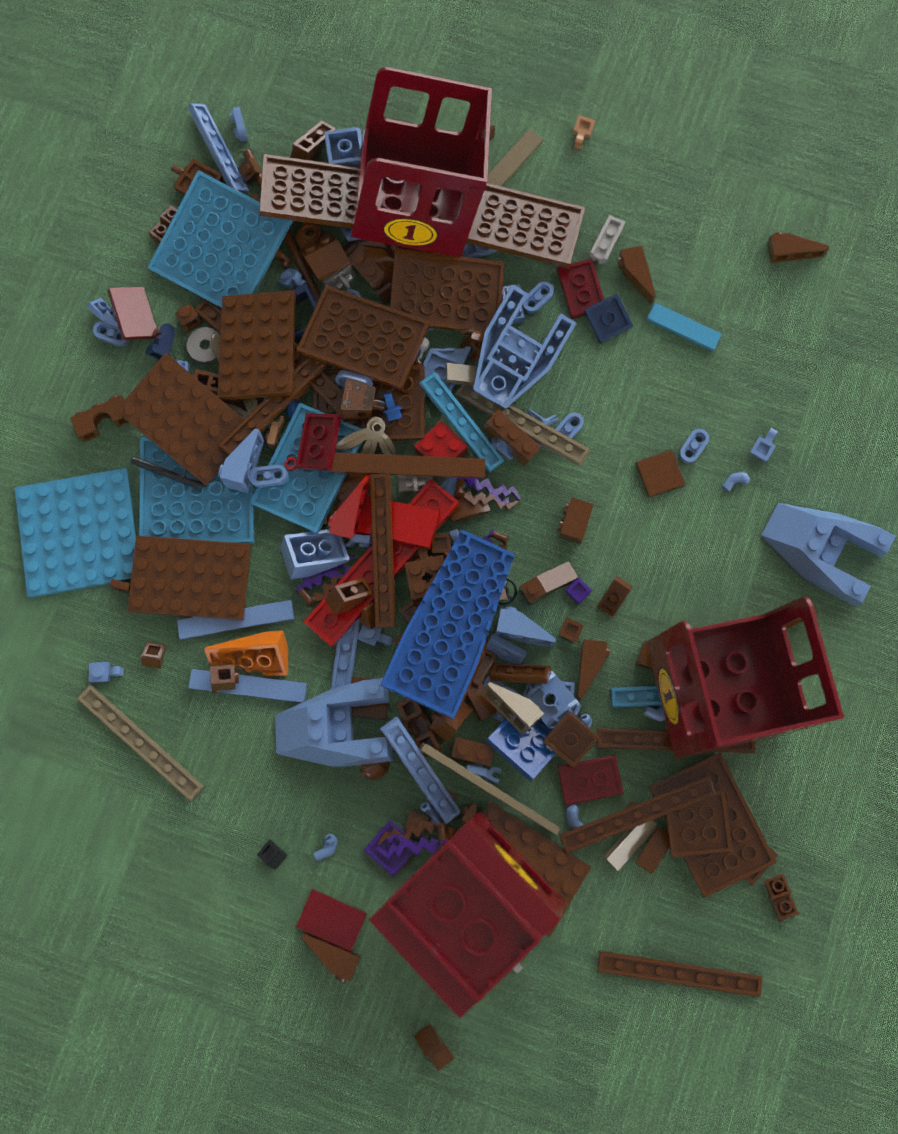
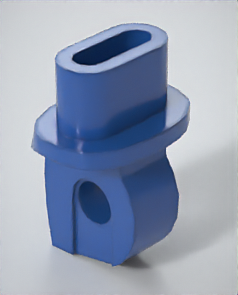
M391 391L384 393L387 408L383 411V414H386L387 421L402 418L400 412L402 407L395 406Z

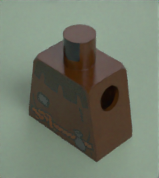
M347 378L340 409L341 419L369 420L371 419L372 409L384 411L385 400L375 398V387Z

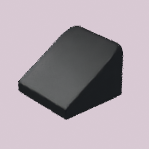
M271 839L257 853L265 864L273 870H276L288 856Z

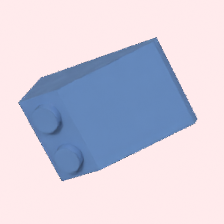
M255 428L225 459L224 465L220 466L218 475L226 488L244 493L249 492L251 485L249 474L252 469L256 468L264 444V439L259 429Z
M330 529L320 530L318 534L305 532L284 535L280 546L290 580L310 577L347 563L350 560L342 537L331 534Z
M506 606L505 609L501 608L496 635L507 640L553 648L556 638L523 613L517 611L516 608Z

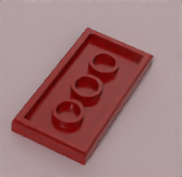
M370 496L366 497L356 530L357 533L372 536ZM391 501L393 541L430 549L440 512Z

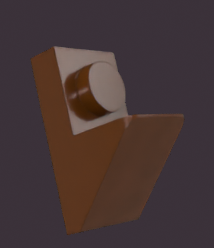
M616 576L597 607L613 617L633 586Z
M431 1023L414 1035L425 1056H428L438 1071L455 1059Z

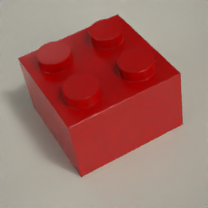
M442 420L425 435V438H422L414 445L415 453L418 456L462 458L468 453V445Z

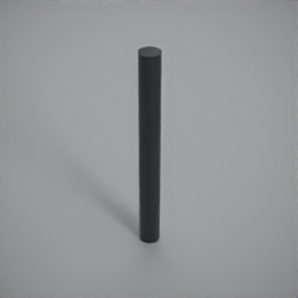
M136 457L131 459V464L199 490L203 487V483Z

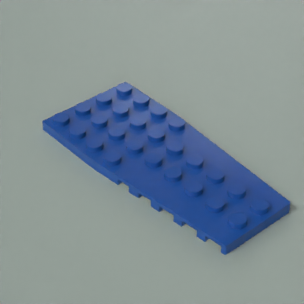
M461 530L404 631L380 686L454 719L478 665L515 554Z

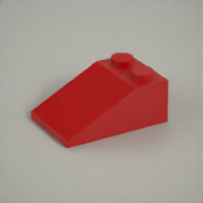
M369 474L358 484L339 509L335 510L334 515L330 516L328 526L331 527V534L352 539L357 533L356 530L368 494Z

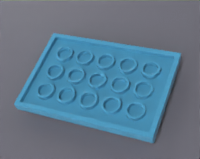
M299 403L269 465H282L288 472V479L281 485L257 487L250 504L318 534L348 473L299 469L290 471L285 467L284 463L285 461L288 462L287 458L293 457L297 460L306 413L325 414ZM341 420L337 443L347 435L361 430V428ZM362 443L350 449L335 450V453H358ZM290 462L288 466L295 467L294 462ZM278 473L276 478H280L282 474Z

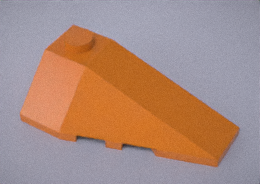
M283 630L262 632L208 646L204 649L209 665L212 666L234 665L236 668L245 669V672H261L263 676L268 677L288 675V644Z

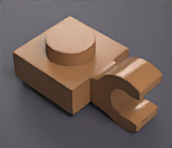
M578 116L573 130V134L577 135L574 149L581 150L584 138L590 139L596 120Z
M280 416L278 422H274L273 419L270 422V431L266 432L265 442H267L270 449L276 450L281 435L280 430L284 424L283 416Z

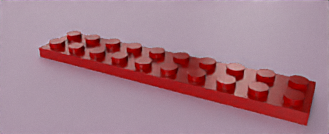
M430 479L408 505L439 511L440 516L436 532L460 503ZM393 541L394 578L405 567V563L409 562L418 552V546ZM373 544L336 584L337 586L364 578L373 591V595L349 611L334 615L324 598L303 621L332 648L359 619L363 608L374 601Z

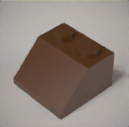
M332 234L322 236L319 241L306 245L300 251L309 271L319 282L351 265L340 243Z

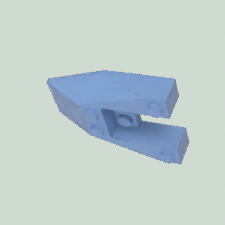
M513 284L484 332L473 387L475 392L504 409L510 406L551 369L576 325V322L560 313L542 344L510 326L528 296V293Z
M781 503L777 504L761 534V537L805 581L855 607L863 603L871 586L834 567L846 541L848 540L881 558L888 553L896 537L877 526L838 513Z
M383 678L363 680L328 690L275 715L276 754L331 767L393 761V749L386 737L353 741L352 707L390 703L389 690L380 686Z

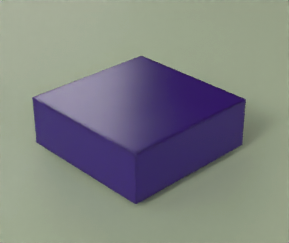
M579 577L565 590V593L578 605L592 592V589Z

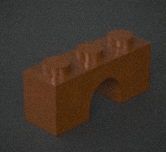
M122 395L112 396L108 401L97 403L91 409L79 411L71 417V422L79 439L84 443L100 436L98 424L104 418H112L117 427L129 423L116 412V409L123 403L125 398Z
M499 409L482 428L495 441L498 439L504 441L510 447L511 455L523 466L541 448Z
M408 698L396 704L404 721L412 729L415 736L414 742L418 748H420L421 744L425 743L438 752L444 749L438 735L429 728L432 723L423 705ZM421 752L425 758L429 757L425 753Z

